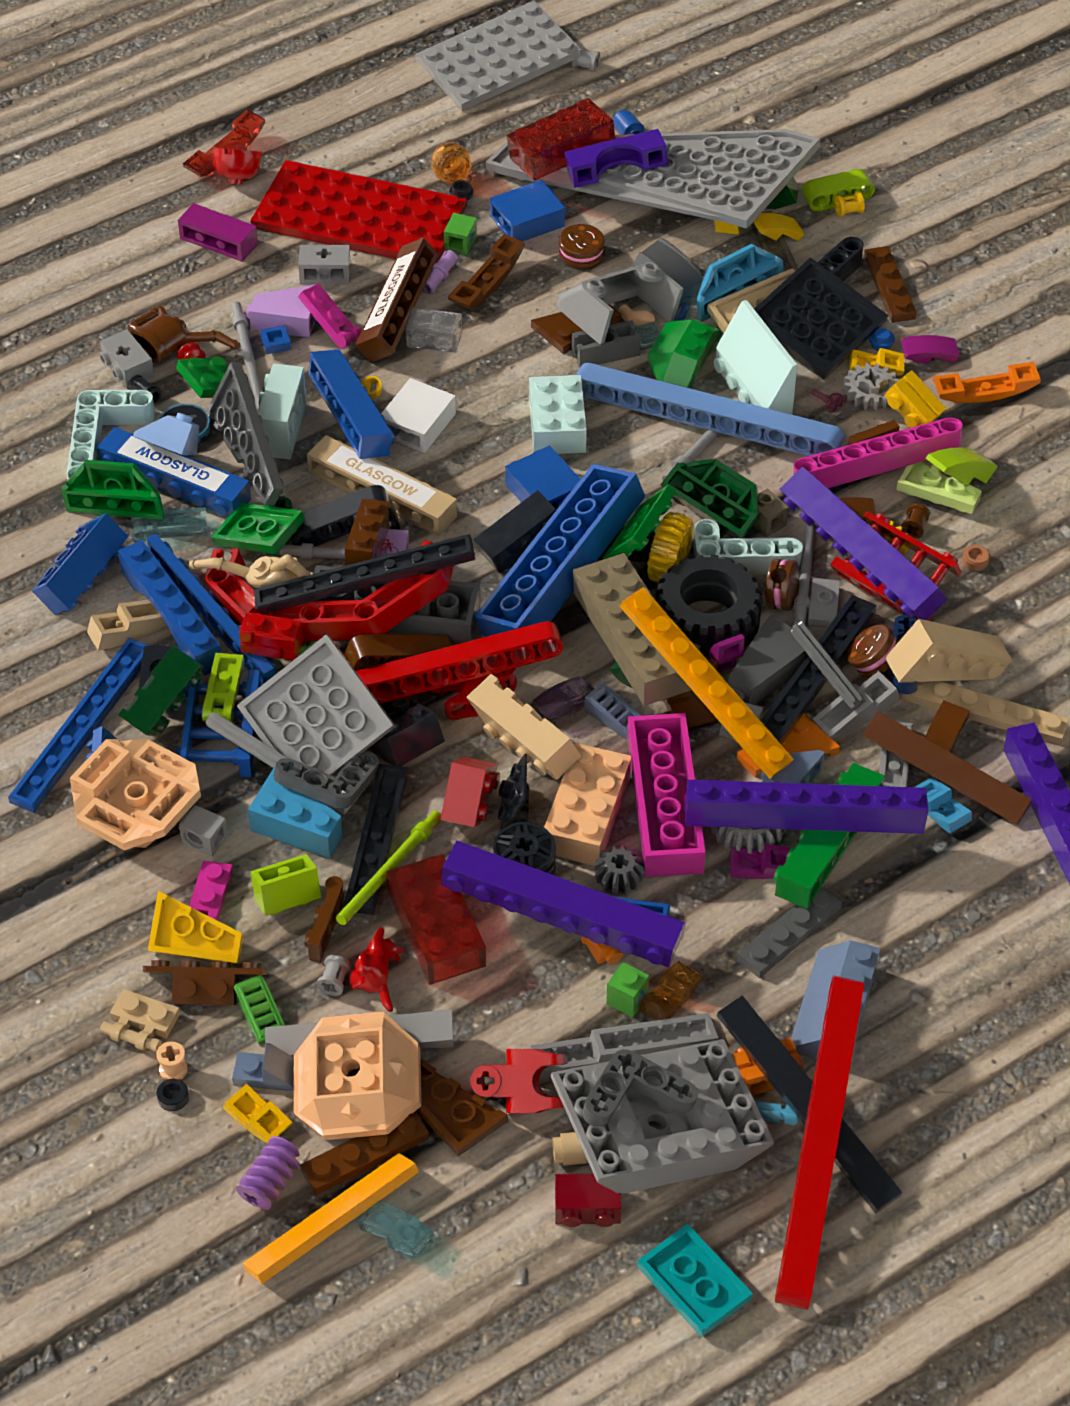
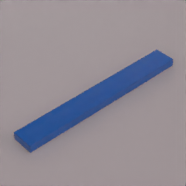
M132 638L126 640L8 796L9 803L30 812H36L92 737L93 730L100 726L141 671L144 646L150 645Z

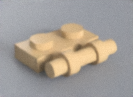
M123 989L109 1013L111 1020L116 1022L112 1024L104 1021L100 1027V1033L110 1036V1040L116 1042L123 1040L135 1044L137 1049L143 1051L149 1049L157 1052L162 1041L154 1037L157 1035L167 1039L180 1016L179 1007ZM133 1027L142 1031L138 1033L136 1031L130 1030L129 1028Z

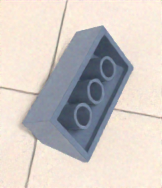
M850 940L818 950L791 1037L799 1055L817 1060L828 993L833 975L864 982L855 1038L856 1043L876 975L881 948Z

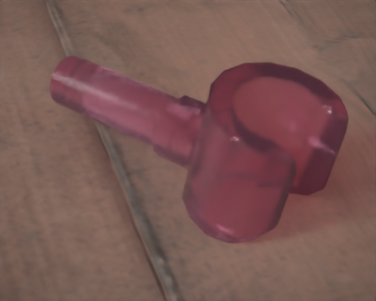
M815 388L811 390L812 395L827 403L826 408L829 412H835L838 406L842 407L844 397L840 393H832L828 396Z

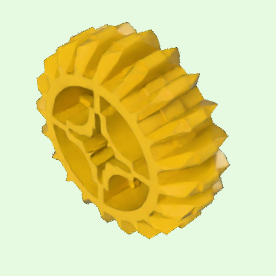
M669 512L663 517L659 527H657L647 563L648 577L657 584H659L660 578L667 572V569L675 563L679 565V561L688 558L694 535L693 520L690 517L678 512Z

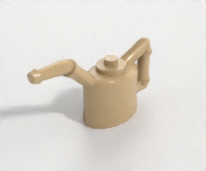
M289 554L281 558L264 556L257 559L250 567L224 560L223 557L194 559L189 562L190 568L194 570L199 568H216L218 571L222 570L244 577L254 589L313 574L307 571L297 558Z

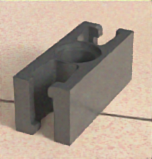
M633 320L609 325L605 342L601 345L585 331L572 333V354L574 357H577L578 367L580 368L584 363L599 365L640 356L641 336L639 332L635 333L636 327Z

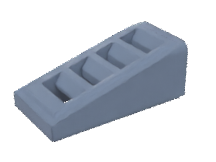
M603 682L585 697V712L627 740V726L625 727L623 724L628 720V716L641 715ZM621 713L622 715L616 719L615 717Z

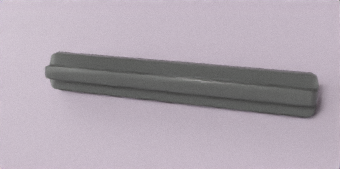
M805 623L794 624L791 634L849 708L860 707L864 700L863 696Z

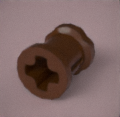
M914 503L908 506L907 518L902 522L901 527L902 532L907 533L914 539H919L924 534V524L929 520L930 510L925 505Z

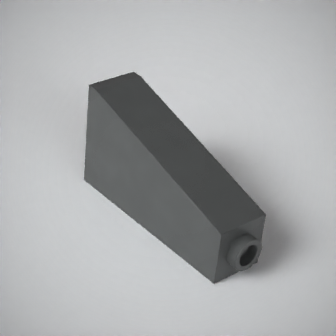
M770 615L729 675V686L743 702L748 704H757L792 678L808 656L791 634L793 628L774 615Z

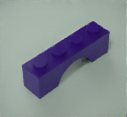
M659 129L565 152L567 172L574 188L597 183L600 175L605 170L617 165L630 164L638 166L643 170L668 165L666 143Z

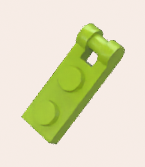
M215 653L203 705V721H207L209 716L215 712L231 723L233 722L234 708L244 666V655ZM215 704L224 705L223 708H214Z

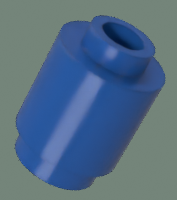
M621 110L613 118L614 129L619 135L638 134L645 131L643 124L630 111Z

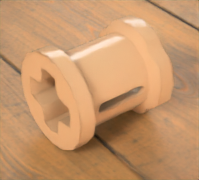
M174 1041L166 1042L157 1050V1060L160 1064L159 1072L165 1080L172 1078L182 1080L188 1072L187 1063L184 1060L185 1050L181 1044Z

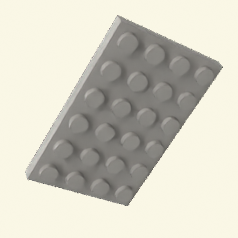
M531 1L416 53V60L457 107L464 111L579 58L582 52L581 48L535 1Z

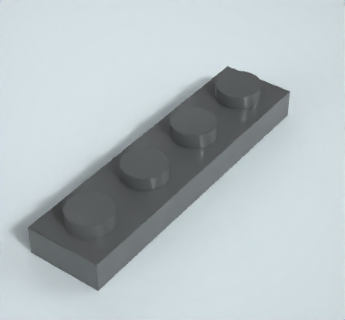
M821 887L808 909L798 905L793 906L738 953L737 961L760 979L841 909L842 901L824 887Z

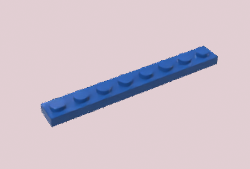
M157 534L148 537L147 544L149 550L183 596L234 654L244 655V666L247 670H260L261 685L275 676L277 670L271 659L266 660L264 656L241 652L239 637L241 625H236L232 621L225 607L221 608L217 604L213 593L206 591L202 587L200 579L196 574L192 575L188 571L184 560L177 558L173 554L170 544L167 541L163 542Z

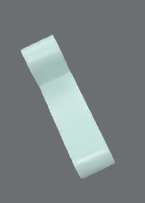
M703 519L695 524L694 557L696 555H703V557L719 555L721 559L727 557L733 559L737 565L741 563L747 568V573L751 572L753 575H767L770 563L774 558H781L787 561L789 559L796 560L800 569L803 546L795 538L720 539L719 526L715 521Z

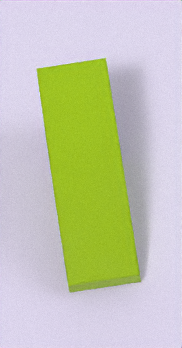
M963 447L938 450L929 453L926 457L928 461L944 473L967 486L974 477L987 483L998 467L980 452Z

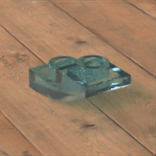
M382 1201L370 1207L358 1220L361 1231L386 1238L390 1249L414 1257L434 1236L433 1231L424 1223L403 1210Z

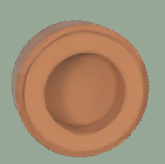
M970 545L964 549L962 564L967 569L982 571L988 567L990 553L985 547Z

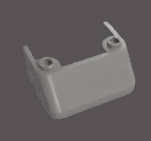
M646 262L583 281L560 293L556 306L601 345L605 342L613 314V309L608 306L609 304L638 296L670 322L674 320L684 288L660 270L656 264Z

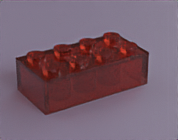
M589 98L580 100L574 105L560 109L554 114L538 119L536 122L518 128L506 135L510 159L534 181L566 167V151L616 139L613 119Z
M443 854L386 871L388 895L429 985L486 967V945L461 892H454L441 885L442 869L446 862Z

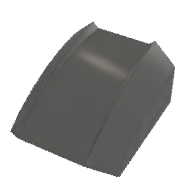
M661 237L644 251L639 252L633 263V266L646 262L656 264L660 270L684 288L682 295L700 283L704 277L697 266L682 251Z

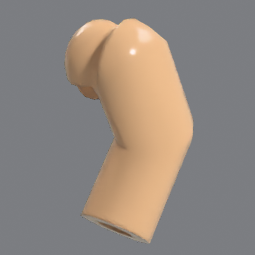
M626 304L618 309L624 321L633 320L636 328L654 324L655 316L649 311H632Z

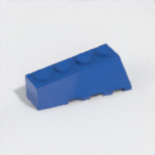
M107 513L77 528L75 532L78 535L69 539L65 545L68 549L59 554L53 561L57 566L54 565L49 568L32 590L54 615L64 610L66 612L71 611L79 603L77 599L79 595L86 593L94 585L92 580L95 576L101 575L109 567L107 562L110 558L116 557L118 550L124 548L122 544L129 536Z

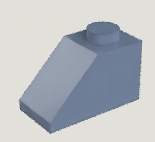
M814 750L789 753L794 759L789 766L771 779L762 771L761 778H763V782L811 784L823 770L825 752Z

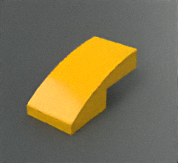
M761 213L753 221L761 234L776 241L782 234L797 241L805 235L794 218L782 214Z
M880 348L877 355L854 349L849 356V370L855 371L856 365L865 368L866 363H869L870 367H874L878 363L880 369L889 367L888 373L895 372L896 376L903 375L904 373L903 353Z
M247 1083L226 1101L223 1109L240 1125L267 1144L271 1137H279L292 1125V1121L271 1101L266 1103Z

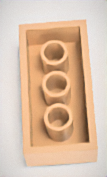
M575 743V747L582 757L564 773L544 828L554 837L556 857L594 866L596 859H599L601 851L606 849L631 778L632 756Z

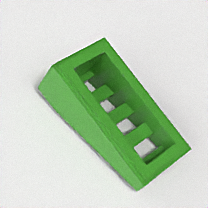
M255 976L234 986L235 998L258 1044L265 1043V1029L260 1030L259 1027L273 1021L275 1025L270 1027L285 1026L263 976ZM264 1000V1003L258 1004L250 1008V1005H253ZM266 1012H270V1013L267 1014V1015H264V1016H262V1017H259V1018L255 1019V1017L258 1016V1015L264 1014V1013H266Z

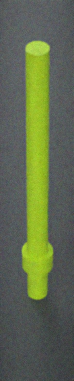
M434 810L424 821L418 822L411 830V836L336 916L339 924L345 925L417 845L425 842L431 836L432 829L441 819L440 812Z

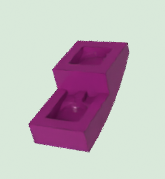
M918 335L905 337L901 341L905 359L928 365L932 357L955 363L959 358L955 338L938 335Z
M742 634L718 642L710 649L707 659L713 658L717 662L718 673L735 667L737 658L743 656L745 638Z
M764 844L765 846L761 853L753 849L750 854L747 853V848H741L738 851L733 846L729 853L730 877L773 879L778 866L785 865L791 848Z

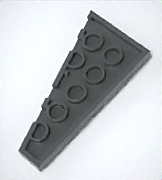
M231 362L206 413L209 417L215 418L214 426L217 430L223 431L224 442L236 461L244 464L243 472L246 477L253 478V488L263 504L275 505L280 494L283 493L284 483L279 477L276 459L272 456L269 438L265 435L262 426V418L258 415L255 397L251 394L248 385V376L244 373L241 362Z

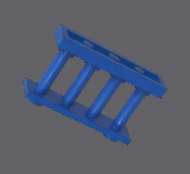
M248 670L247 681H243L239 685L237 695L246 699L262 686L260 670ZM198 683L195 688L190 686L185 693L188 700L181 747H176V754L193 762H234V765H239L240 777H252L254 755L241 747L234 748V751L192 750L193 739H228L211 728L195 727L196 717H202L203 705H198L199 695H206L208 683ZM215 706L214 708H223L224 706ZM235 706L234 717L242 720V726L237 725V727L256 738L257 733L239 708Z

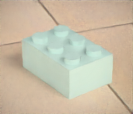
M273 364L270 374L265 376V391L260 392L259 410L257 412L262 418L265 435L269 438L272 456L274 458L291 459L307 406L304 367Z
M581 375L529 377L533 452L550 445L557 454L586 453V421Z

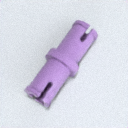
M446 250L439 261L434 264L422 290L423 292L433 294L441 281L443 282L447 279L450 269L458 261V257L453 251Z

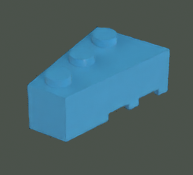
M274 767L248 809L250 830L330 859L343 838L341 815L326 804L277 783L273 776Z

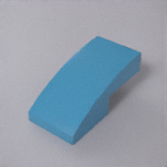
M931 777L916 786L926 788L929 808L928 816L948 833H952L972 821V812L952 799L951 789L940 781Z

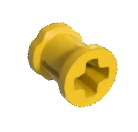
M855 192L854 195L846 197L835 196L834 204L837 216L844 217L848 213L857 212L861 214L864 212L865 204L861 192Z

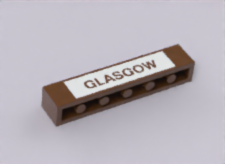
M424 237L401 247L358 337L355 346L370 363L394 353L437 260V252Z

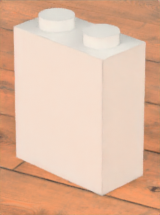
M410 378L380 415L384 416L385 423L389 429H392L395 442L425 453L455 416V395Z

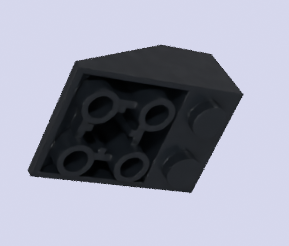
M408 697L380 703L396 726L372 745L373 749L384 761L391 765L403 766L445 742L434 711Z

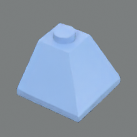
M177 413V416L167 415L136 430L133 436L181 455L196 456L199 425L192 423V417Z

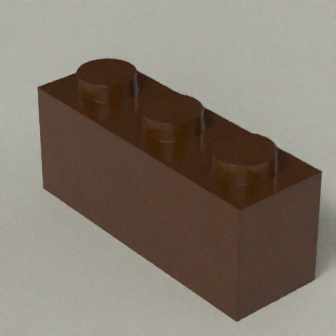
M376 499L361 500L345 546V566L380 557L389 530V502Z

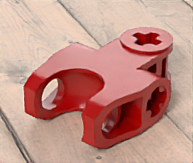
M517 668L492 674L499 680L504 690L507 687L512 691L516 689L517 678L515 673ZM489 675L432 690L433 693L438 694L448 691L459 692V694L449 698L444 703L445 715L449 720L479 716L467 699V696ZM463 705L460 709L453 711L457 706Z
M506 1049V1065H482L477 1067L471 1074V1087L479 1096L506 1097V1113H540L550 1109L564 1108L560 1097L549 1096L543 1092L539 1080L541 1073L548 1066L568 1064V1055L551 1053L541 1049ZM485 1078H494V1084H485Z

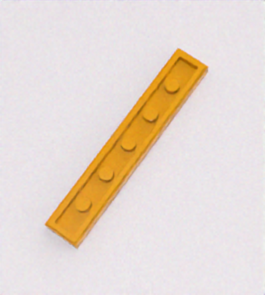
M398 1153L243 1262L245 1271L261 1284L265 1283L417 1175L419 1170L416 1164Z

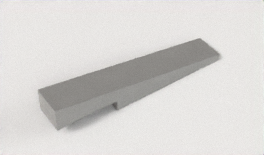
M452 1009L389 1015L390 1018L418 1042L420 1049L453 1047ZM318 1022L265 1027V1048L266 1043H271L294 1057L296 1051Z
M704 1013L594 1029L591 1031L590 1037L531 1045L530 1049H541L551 1053L568 1055V1064L552 1065L543 1070L539 1082L544 1084L552 1082V1072L608 1062L617 1051L622 1049H628L639 1055L716 1041L718 1040V1035L710 1014Z

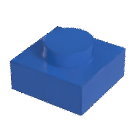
M285 325L260 330L266 354L291 350V341Z

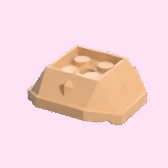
M106 739L70 777L77 825L123 850L133 847L146 848L155 839L166 836L201 797L196 765L149 739L126 741Z
M384 1011L321 1018L294 1054V1115L324 1140L389 1134L410 1113L413 1114L421 1107L420 1046L414 1038ZM360 1069L355 1076L347 1077L350 1071Z

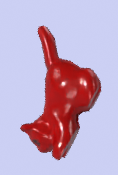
M379 927L366 951H363L358 957L348 982L353 990H363L368 994L379 993L383 1007L388 1012H392L393 1005L387 986L389 976L388 964L390 961L399 962L400 957L398 954L403 953L404 949L397 947L390 938L384 939L385 931L382 927Z

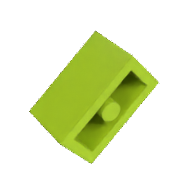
M307 854L250 871L254 899L265 916L278 914L285 909L306 905L313 900L321 898L318 870Z

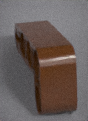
M361 634L350 640L344 656L354 670L358 671L453 646V642L447 635Z

